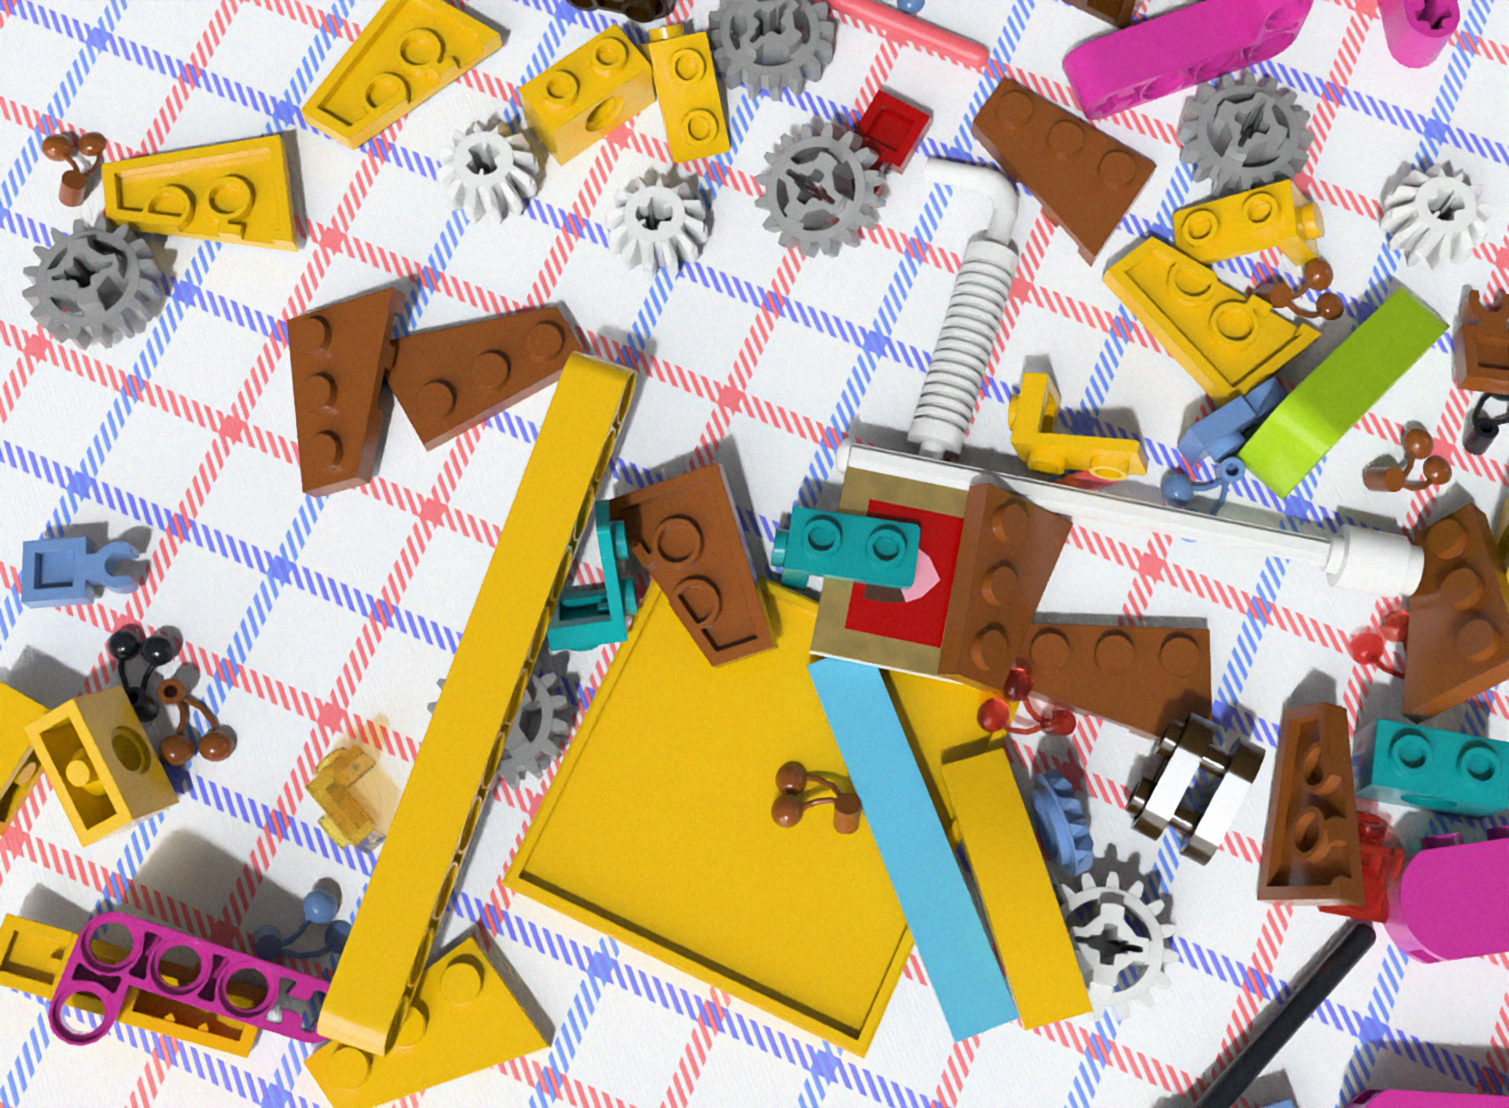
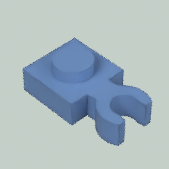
M1275 377L1267 380L1245 397L1240 395L1190 426L1177 446L1178 451L1190 467H1193L1209 456L1214 463L1222 461L1246 443V439L1242 435L1245 430L1266 420L1288 394Z
M87 536L23 541L21 603L30 609L94 604V586L103 585L117 594L135 592L139 589V582L128 575L115 577L114 568L123 559L139 558V550L130 543L115 541L106 544L95 553V543Z

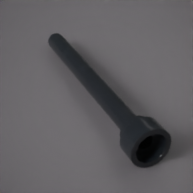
M1363 922L1354 924L1190 1108H1230L1375 944L1376 932L1374 928Z

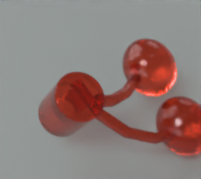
M1394 610L1382 619L1380 630L1386 640L1393 643L1402 642L1406 654L1409 612ZM1363 632L1353 638L1349 645V654L1356 663L1361 665L1374 663L1383 672L1400 679H1405V673L1389 668L1379 660L1384 652V642L1379 635L1372 632Z
M1013 668L1010 670L1001 693L1010 702L1023 701L1026 711L1035 721L1039 722V725L1028 729L1009 726L1007 723L1010 717V710L1007 703L1000 698L985 700L977 711L978 725L984 731L997 732L1003 728L1009 733L1030 735L1042 731L1048 736H1067L1075 730L1076 719L1068 710H1048L1042 716L1038 715L1028 699L1033 688V679L1031 674L1023 668Z

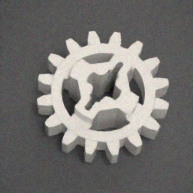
M1089 872L1081 874L1077 877L1078 893L1076 894L1063 883L1054 889L1064 922L1075 908L1085 903L1094 902L1093 908L1090 909L1089 921L1082 927H1066L1079 968L1083 973V981L1093 1009L1092 1012L1087 1013L1088 1019L1093 1022L1102 1020L1106 1006H1110L1117 1021L1130 1019L1129 1001L1131 1000L1143 1010L1152 1008L1155 1003L1148 988L1150 986L1162 990L1170 988L1172 981L1160 969L1162 964L1177 962L1180 957L1179 953L1164 948L1163 939L1178 932L1176 925H1159L1155 917L1162 911L1165 903L1162 899L1145 905L1140 900L1144 883L1139 880L1131 884L1125 891L1119 889L1117 872L1107 873L1104 876L1101 887H1096L1094 879ZM1125 910L1137 921L1144 937L1136 936L1124 920ZM1104 930L1106 931V941L1108 943L1117 945V949L1128 951L1105 958L1104 962L1100 963V952L1098 950L1089 948V944L1078 942L1092 939L1100 935ZM1127 966L1143 967L1141 973L1131 985L1119 992L1113 993V986L1117 985L1118 973Z

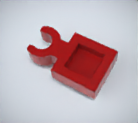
M878 90L855 128L854 133L863 138L860 149L868 147L876 151L879 156L876 162L869 167L870 170L884 173L886 168H889L902 175L932 126L929 115ZM884 183L874 187L875 195L882 196Z

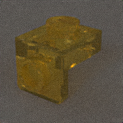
M359 744L353 745L348 750L345 747H340L324 757L313 771L316 777L304 788L324 810L325 814L317 822L332 841L342 850L352 844L358 850L369 855L385 841L387 835L348 790L377 764L373 757Z

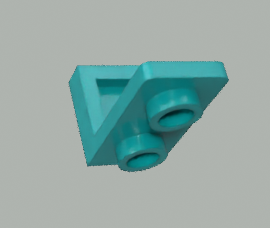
M608 499L595 501L596 532L606 589L560 595L547 630L550 652L565 649L582 652L592 650L602 644L628 641L626 616L638 614L633 576L621 577L618 562L621 559H629L624 519L612 521Z
M793 506L789 530L776 528L771 566L783 567L780 585L786 588L805 590L808 576L811 575L908 590L914 583L920 527L916 524Z

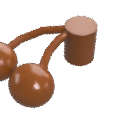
M88 132L78 140L77 145L80 153L85 156H96V161L92 168L84 173L80 172L76 161L71 158L75 153V144L68 136L52 134L42 141L41 150L48 159L56 162L67 161L73 168V170L65 171L61 177L58 198L63 205L77 207L82 204L87 184L86 178L98 170L102 162L101 153L107 145V140L101 133Z
M1321 258L1312 259L1306 264L1303 272L1305 284L1299 291L1292 294V290L1287 284L1264 283L1257 288L1255 296L1273 305L1272 308H1284L1287 306L1296 315L1310 319L1323 317L1327 320H1336L1344 312L1342 299L1332 292L1323 293L1317 298V312L1314 313L1302 311L1291 302V300H1295L1305 294L1309 288L1314 291H1323L1331 285L1334 276L1333 269L1326 260Z
M1413 427L1405 432L1402 439L1403 449L1409 456L1404 471L1398 467L1374 466L1370 467L1364 475V484L1370 491L1398 492L1402 488L1418 491L1427 489L1432 483L1436 485L1448 483L1452 477V468L1448 461L1442 457H1429L1434 448L1432 436L1421 427ZM1415 459H1426L1423 463V474L1427 481L1424 484L1411 485L1405 482V478L1414 466Z
M172 678L162 681L158 686L157 695L166 705L178 706L180 722L174 735L167 736L159 744L158 756L161 761L170 766H181L189 762L194 755V743L190 738L182 735L186 724V708L183 702L199 709L210 722L212 731L204 734L198 743V750L201 756L212 762H220L230 757L235 748L233 737L225 731L218 730L213 716L203 704L187 697V690L180 681Z
M786 763L779 768L776 773L775 783L783 795L776 798L771 807L772 819L778 826L783 828L793 827L800 822L806 809L830 803L834 804L833 826L837 832L852 834L858 830L861 801L856 795L842 793L833 782L822 777L807 775L806 770L798 763ZM807 781H813L830 788L837 798H816L802 803L796 795L804 790Z

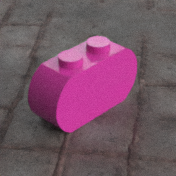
M1509 825L1486 829L1488 841L1464 844L1461 832L1420 839L1421 851L1402 857L1391 866L1380 888L1379 910L1386 932L1402 952L1423 964L1509 952Z

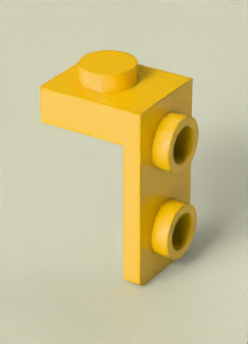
M683 23L648 30L650 42L634 46L651 65L671 160L674 163H683L727 152L730 145L706 31L685 34Z
M1291 179L1179 210L1173 214L1176 250L1203 266L1276 246L1295 267L1307 264L1312 259L1319 258L1317 238L1324 237L1325 235L1324 220L1318 203L1316 201L1309 202Z
M1024 372L1020 394L1012 395L1008 408V426L1010 431H1012L1010 443L1024 466L1044 475H1061L1065 472V469L1089 471L1095 477L1111 481L1124 480L1128 477V474L1141 476L1147 474L1148 460L1140 442L1137 440L1055 434L1061 397L1049 374Z

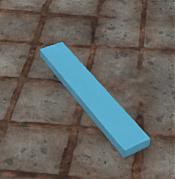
M829 657L807 665V671L855 793L861 801V808L954 1044L1019 1019L1006 982L878 667Z

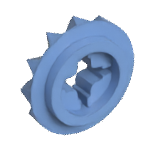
M1056 769L1038 773L1035 777V789L1031 791V805L1045 849L1053 863L1057 867L1062 866L1068 875L1074 877L1092 868L1094 860L1092 847L1094 842L1089 834L1087 826L1089 822L1083 814L1081 800L1076 798L1072 783L1066 780Z

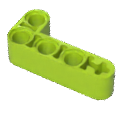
M1401 286L1278 405L1236 455V458L1240 459L1250 473L1283 500L1311 472L1332 447L1420 360L1450 328V325L1404 286Z

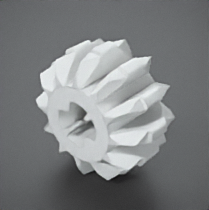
M477 119L473 128L475 133L467 136L454 129L452 139L455 146L439 147L438 158L442 167L436 170V181L439 189L446 192L444 195L446 203L454 212L464 209L467 220L471 221L473 225L484 213H488L491 222L499 226L502 211L508 209L512 213L521 216L523 205L520 198H535L537 186L533 178L538 176L539 165L536 156L529 153V142L522 133L511 136L509 127L503 121L489 132L486 131L485 125Z
M1439 163L1429 167L1424 174L1414 169L1406 174L1399 186L1393 188L1386 197L1383 208L1387 212L1381 219L1380 230L1394 234L1389 242V251L1404 248L1410 253L1408 256V267L1418 264L1422 258L1426 259L1433 273L1438 269H1443L1448 261L1457 266L1465 262L1473 253V249L1479 247L1487 238L1490 228L1485 223L1491 216L1493 205L1478 200L1483 193V184L1467 186L1462 182L1464 179V168L1454 171L1450 177L1446 176Z
M663 172L656 180L655 186H647L646 181L637 175L634 181L635 193L617 189L614 195L617 208L606 210L604 220L606 228L610 230L606 237L608 248L613 254H621V265L627 272L642 264L644 276L649 281L656 274L657 267H665L667 273L675 278L679 273L677 260L695 265L699 257L696 245L705 244L707 241V226L702 222L706 217L704 204L701 200H691V188L687 185L686 181L670 189L669 179ZM655 224H659L658 230H654Z

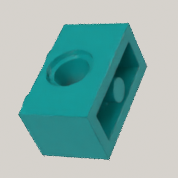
M1379 718L1354 733L1351 760L1355 798L1476 820L1508 809L1509 742Z

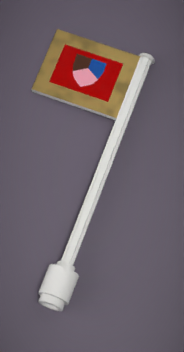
M848 437L839 444L835 457L837 469L840 473L844 474L837 513L918 525L920 527V539L914 583L910 589L904 590L824 578L809 653L963 685L960 682L938 675V668L969 486L990 483L1047 511L1317 565L1320 571L1327 573L1328 583L1331 587L1390 599L1396 598L1398 594L1411 596L1416 591L1423 572L1424 551L1422 546L1410 544L1406 536L1343 524L1336 535L1328 534L1326 538L863 445L852 442V437Z

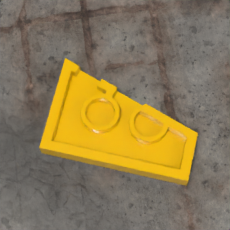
M386 0L300 112L306 123L354 151L501 48L503 44L500 33L443 0Z
M280 134L101 164L106 218L114 228L125 224L132 231L299 252L287 151Z

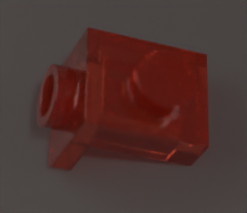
M1356 810L1365 906H1317L1319 912L1386 924L1392 889L1400 874L1406 850L1392 826L1385 819L1369 812Z

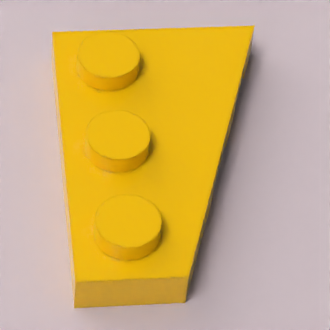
M1153 236L1107 269L1102 279V282L1220 408L1240 395L1245 397L1256 387L1271 379L1313 346L1322 335L1304 323L1298 328L1270 312L1273 305L1254 294L1248 299L1217 281V275L1214 271Z
M470 936L422 972L399 1037L387 1057L384 1058L331 1040L304 1060L303 1063L333 1108H377L461 1077L493 1068V1066L551 1048V1046L479 943Z

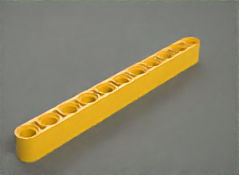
M573 351L566 361L325 997L317 1024V1033L320 1036L384 1058L392 1051L399 1037L627 415L637 378V371L633 368L577 351Z

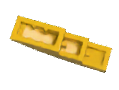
M1004 748L941 765L939 768L978 896H981L999 959L1003 962L1023 1030H1031L1092 1012V1005L1074 949Z
M6 913L0 928V985L44 997L51 1001L79 934ZM95 938L92 940L94 954L105 963L115 964L122 962L132 951V949ZM160 958V975L171 985L182 986L189 984L196 979L200 972L199 969ZM232 979L227 981L225 990L227 998L232 1004L244 1008L256 1005L262 1000L266 992L265 989ZM131 985L116 1020L120 1023L248 1058L258 1027ZM89 991L76 992L65 1003L66 1006L102 1016L105 1015L103 1001L98 995Z

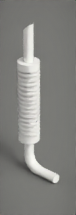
M929 157L924 169V181L978 191L986 195L993 205V215L985 240L973 241L967 245L935 347V353L933 354L928 375L926 376L921 397L914 414V420L906 440L910 446L919 451L918 456L942 460L943 458L954 459L961 454L966 437L965 434L969 427L968 423H970L972 412L975 408V401L978 398L982 379L985 375L1019 263L1017 254L1007 248L1015 221L1018 218L1019 199L1013 184L998 171L987 167H978Z

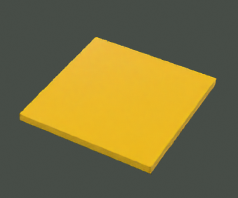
M757 575L779 648L717 668L711 666L668 604V598L653 578L638 608V614L634 616L627 630L628 641L621 642L501 885L855 1056L865 1059L915 943L862 808L859 828L852 834H841L835 830L833 826L834 804L830 803L806 809L800 822L790 828L778 826L771 816L773 802L776 798L783 795L775 783L776 773L781 766L790 762L800 764L806 770L807 775H816L833 782L842 793L856 795L807 671V665L827 658L809 653L819 602ZM878 668L954 854L961 837L939 767L1000 749L1024 694L1006 686L1003 687L1002 691H981L965 684L961 685ZM807 781L804 790L796 795L802 803L816 798H837L830 788L813 781Z

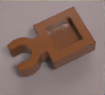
M1471 289L1459 308V317L1463 324L1453 337L1457 389L1509 395V329L1506 328V323L1509 320V294L1503 293L1493 306V311L1490 312L1481 306L1479 290Z

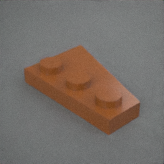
M1005 77L972 122L970 133L1015 183H1022L1043 206L1042 213L1055 228L1061 226L1079 246L1078 254L1090 267L1093 266L1153 177L1157 165Z
M394 287L287 320L302 492L312 497L319 498L366 485L371 481L384 412L378 405L384 370H392L396 348L389 344L394 317L402 316L406 297L404 293Z
M556 306L392 339L389 345L396 348L392 370H384L383 376L428 453L556 383L560 379L570 354L573 351L583 354L585 352Z
M716 462L609 500L612 521L624 519L627 541L632 547L631 551L643 568L650 572L668 598V604L712 667L720 668L779 648L723 465Z
M990 483L969 486L938 675L981 691H1002L1073 522Z
M1472 502L1415 534V545L1422 546L1424 551V567L1419 585L1410 599L1402 715L1416 725L1509 679V583L1486 514Z
M1031 623L1013 663V690L1085 717L1091 715L1127 728L1129 733L1151 741L1153 739L1160 740L1172 718L1183 722L1187 715L1193 712L1212 722L1210 629Z
M1319 702L1288 707L1283 710L1257 893L1258 901L1276 906H1365L1347 708L1328 702Z

